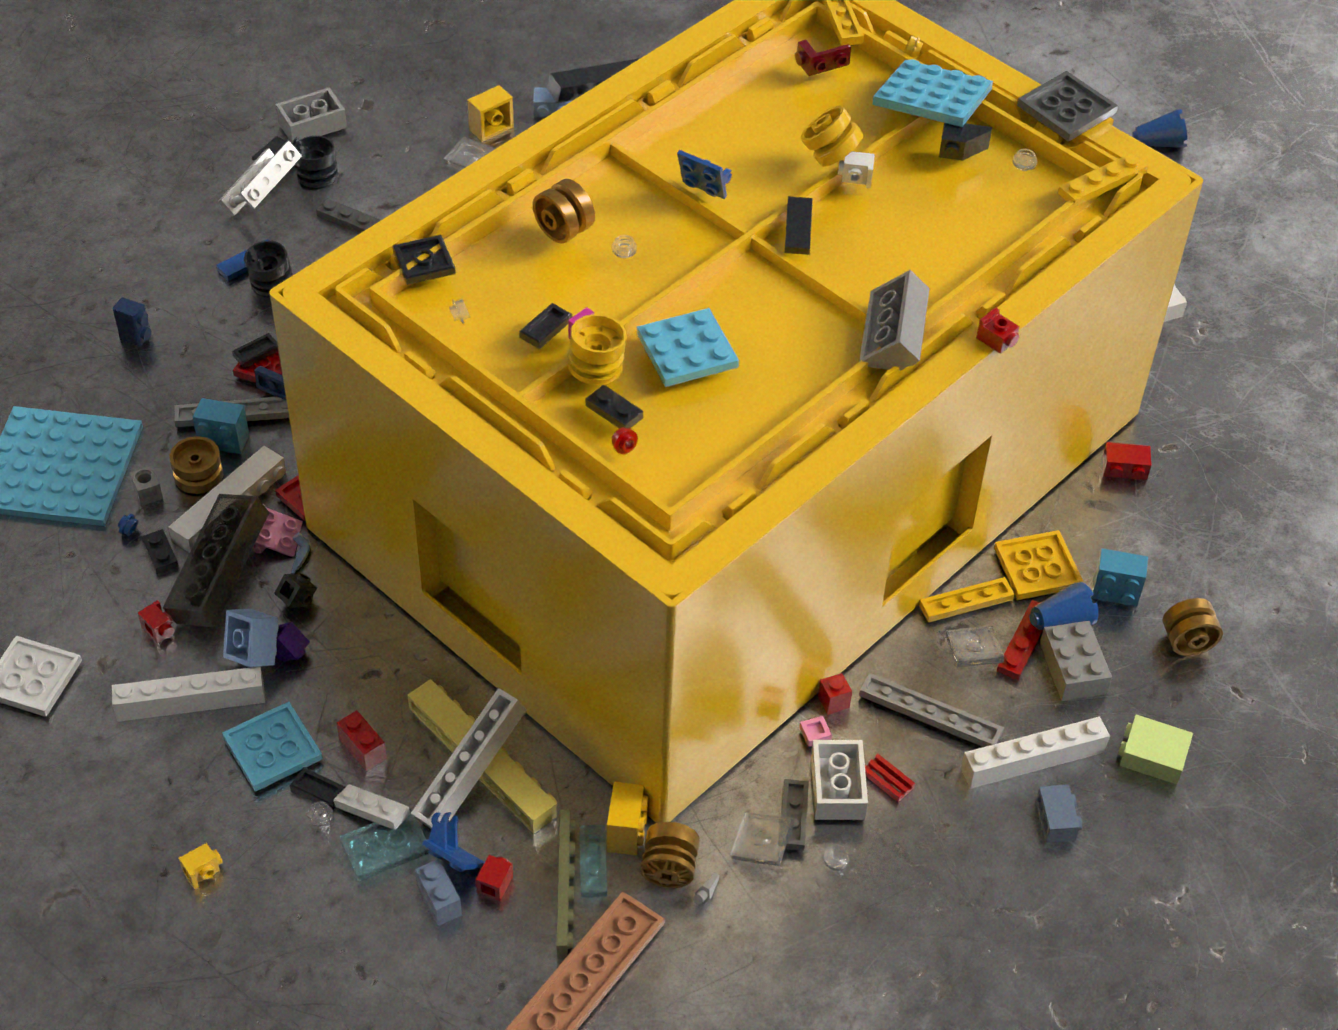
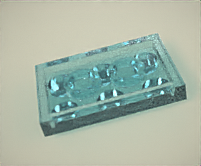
M409 809L410 815L396 830L374 822L339 836L358 882L429 854V849L422 845L426 838L417 819L411 814L412 809Z

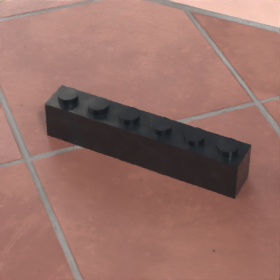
M640 58L550 73L546 88L557 103L575 100Z

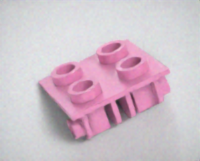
M260 505L250 542H253V551L255 553H262L266 548L294 557L297 543L293 540V536L301 531L303 521Z

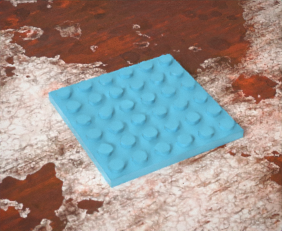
M13 406L0 436V514L105 526L142 431V421Z

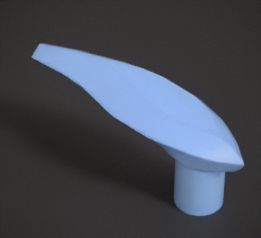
M300 532L293 536V540L300 547L296 553L291 574H295L302 566L310 551V540L305 539Z

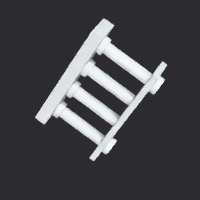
M287 141L275 155L270 149H266L220 198L218 203L231 217L235 216L246 203L254 209L302 155L290 141Z

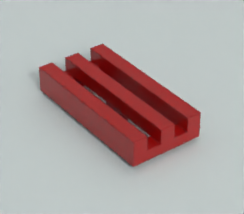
M879 754L875 756L874 760L871 759L867 766L865 765L866 777L897 802L915 788V782ZM872 769H874L884 778L882 779L881 777H879L875 772L872 771ZM889 784L894 785V786H895L897 789H899L901 792L899 793L896 789H894V788H893L891 785H889Z

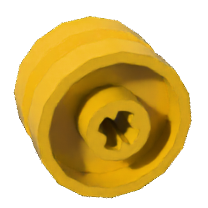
M841 105L835 106L819 115L801 134V141L809 150H814L813 156L822 167L835 164L846 157L863 138V132L856 123H849L851 116Z

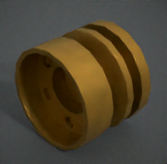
M666 821L651 825L646 834L645 852L642 856L643 861L640 868L641 875L647 881L661 887L679 888L689 885L694 880L695 858L698 856L700 843L697 832L689 826L678 822Z

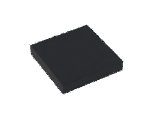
M442 235L392 245L393 253L399 268L402 269L406 285L456 274L454 263ZM439 244L441 249L433 253L430 249ZM423 253L430 255L423 261L417 259ZM414 260L417 265L408 270L406 264Z

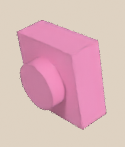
M823 716L800 722L799 728L808 747L812 746L813 740H831L832 734Z

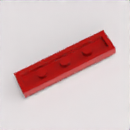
M1031 601L996 672L1019 681L1043 633V630H1038L1034 627L1029 619L1031 609L1040 604L1039 602Z

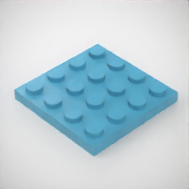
M910 59L905 60L873 96L872 105L963 127L992 90L993 81L987 80L980 75L971 76L959 70L950 71L942 69L938 65H925L917 60Z

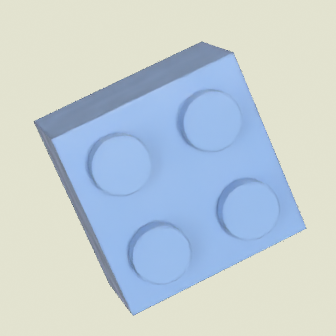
M254 609L226 610L223 657L248 667L275 665L277 653L276 638L279 628L278 617Z

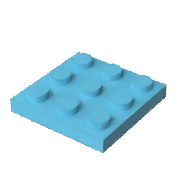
M710 308L637 326V335L665 387L739 367V359Z
M286 702L222 732L224 741L254 791H258L301 770L303 767L306 768L323 759L321 751L290 702Z

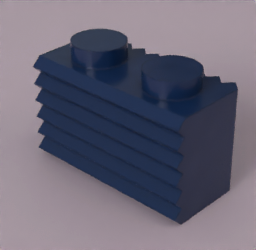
M121 297L112 308L120 340L127 341V343H134L138 347L142 346L151 336V328H149L145 305Z

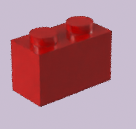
M1106 442L1102 456L1103 476L1148 480L1152 466L1151 447Z
M358 710L336 722L339 740L366 772L387 759L385 742Z

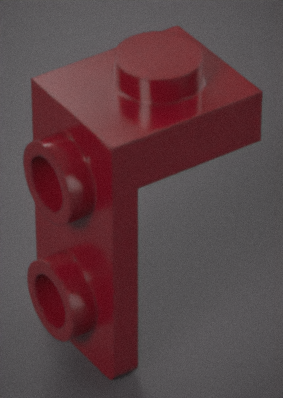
M802 40L797 44L795 60L808 76L849 65L851 47L849 44L816 53L807 40Z

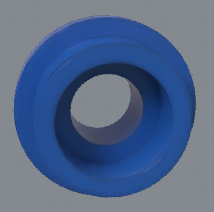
M124 515L118 523L120 534L130 536L135 531L139 523L135 519V515Z

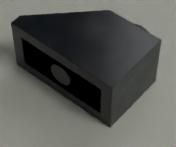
M944 123L939 158L963 161L989 148L992 127L966 123L963 127Z

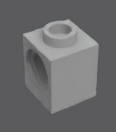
M152 466L130 472L133 488L141 506L163 499L160 484Z

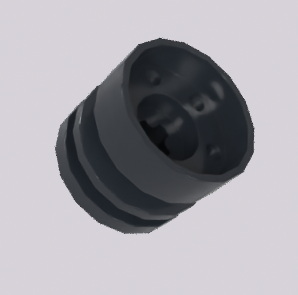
M309 136L296 142L294 147L302 155L296 162L295 167L299 183L311 188L328 186L338 178L335 145L332 140L323 136Z
M262 241L255 243L245 252L244 263L252 290L257 294L270 296L269 292L273 287L293 276L288 253L281 243Z

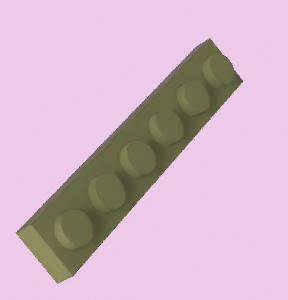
M560 809L557 959H566L568 948H573V932H568V925H573L574 909H569V902H574V886H569V879H574L575 866L570 863V857H575V841H570V835H575V819H570V809Z

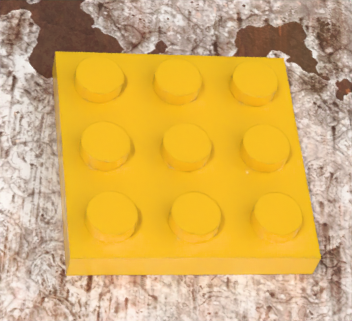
M1059 530L995 542L994 549L1017 600L1058 593L1073 583L1084 582Z

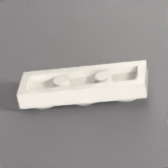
M350 784L334 799L335 807L394 830L410 815L409 806Z

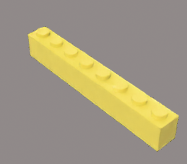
M431 679L408 694L409 709L454 752L476 721L474 717L467 715L462 710L461 705L456 700L452 701L447 696L445 689L441 685L437 686ZM502 746L479 780L535 834L557 817V802L550 793L546 794L541 789L539 782L534 777L530 778L525 773L523 766L519 762H514L509 757L508 752Z

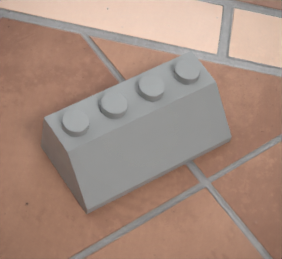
M911 270L870 291L859 362L861 360L862 362H868V367L889 370L893 366H898L902 370L920 361L930 288Z

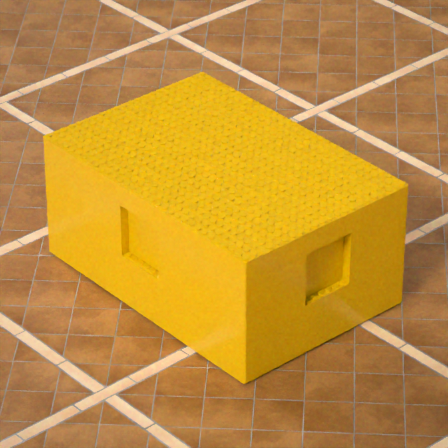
M733 0L273 287L269 292L307 528L497 689L500 688L518 699L527 710L526 713L612 786L614 782L644 786V795L648 796V816L656 823L673 820L819 692L821 679L840 674L915 609L919 605L920 599L930 596L1132 420L1140 409L1202 188L1203 178L1105 121L1068 142L1017 106L1018 98L1041 86L1040 83L896 0H849L863 32L864 41L862 44L850 45L851 56L849 65L808 76L803 68L796 63L795 53L797 52L798 42L807 40L816 53L841 46L822 0ZM910 36L916 38L919 36V42L923 43L918 56L913 55L911 57L904 52ZM910 59L917 60L925 65H938L942 69L950 71L959 70L971 76H983L987 80L993 81L992 90L970 116L966 124L992 127L989 148L963 161L939 158L944 122L872 105L873 96L905 60ZM835 106H843L851 116L849 123H856L863 132L862 140L852 152L875 154L871 188H866L864 184L842 182L843 175H838L839 161L830 166L822 167L813 156L814 150H809L801 141V134L805 128L825 111ZM679 150L703 160L711 161L710 163L722 167L723 171L726 168L732 170L730 173L732 177L725 184L727 193L725 200L717 196H710L705 191L696 187L691 188L682 181L677 156ZM1132 152L1148 165L1146 174L1143 175L1139 172L1131 181L1075 207L1071 199L1066 201L1058 194L1059 186ZM568 178L577 182L587 192L594 206L595 222L587 230L577 233L576 237L560 244L554 242L542 231L535 219L532 202L536 195L551 188L552 185L560 180ZM788 196L813 198L810 255L785 253ZM442 235L454 263L456 274L406 285L402 269L399 268L393 253L392 245ZM437 244L430 250L433 253H435L438 250H440L441 247L439 244ZM423 253L417 259L423 261L430 255ZM414 260L406 264L408 270L417 265ZM911 270L930 288L920 361L902 370L898 366H893L889 370L868 367V362H862V360L859 362L870 291ZM551 303L570 312L572 317L587 307L594 314L613 317L623 324L626 330V345L622 373L616 380L604 385L643 410V419L630 428L638 436L637 445L630 453L621 455L614 450L611 439L619 428L585 406V398L602 385H591L581 382L571 374L568 368L570 347L568 325L541 349L519 338V331ZM995 307L1000 309L999 314L1020 326L1018 342L1015 346L1007 348L1001 354L976 339L979 320ZM710 308L739 359V367L665 387L637 335V326Z

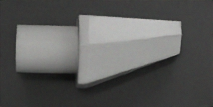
M714 873L695 892L693 901L696 904H705L711 899L719 880V874Z

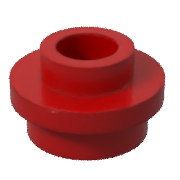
M630 428L618 429L611 439L614 450L621 455L630 453L637 445V433Z

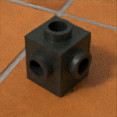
M284 574L274 594L291 608L307 607L312 601L317 587L310 582L311 579L305 574Z

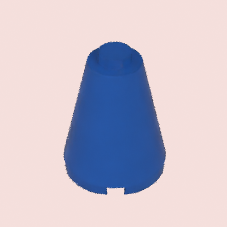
M1174 110L1137 126L1135 131L1132 132V137L1149 147H1187V144L1184 143L1187 140L1185 118L1181 119L1179 115L1183 114L1182 110Z
M1077 582L1033 607L1029 619L1031 624L1038 630H1044V627L1090 621L1092 626L1098 620L1097 602H1092L1090 596L1094 594L1089 586L1084 582Z

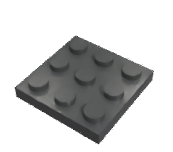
M1068 71L1018 98L1017 103L1019 108L1068 142L1117 113L1118 105Z

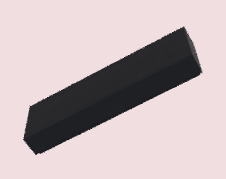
M788 196L785 253L810 255L813 198Z

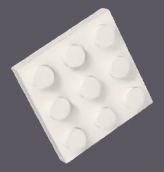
M15 636L0 659V703L47 717L82 662L81 655Z

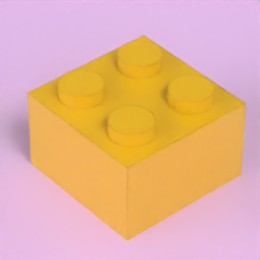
M500 85L467 99L469 130L481 142L514 127L513 97Z
M614 782L607 821V852L637 856L638 846H643L644 827L648 816V796L644 795V786Z

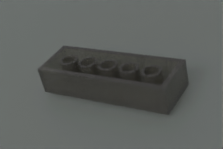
M218 495L163 606V609L176 624L205 627L216 626L270 513L258 496Z

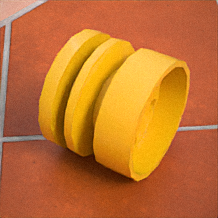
M602 314L586 315L575 321L571 327L568 368L576 379L591 385H603L613 382L620 376L623 369L626 345V330L623 324L613 317Z

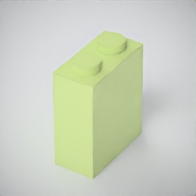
M1135 715L1133 724L1128 722L1124 733L1128 740L1127 742L1122 741L1118 755L1122 756L1120 766L1178 784L1193 733Z

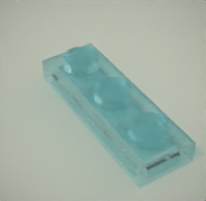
M579 825L581 897H607L605 825Z

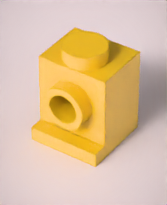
M207 843L179 857L182 871L194 890L199 888L198 883L200 881L207 880L219 872L218 865L223 863L216 849L212 851Z

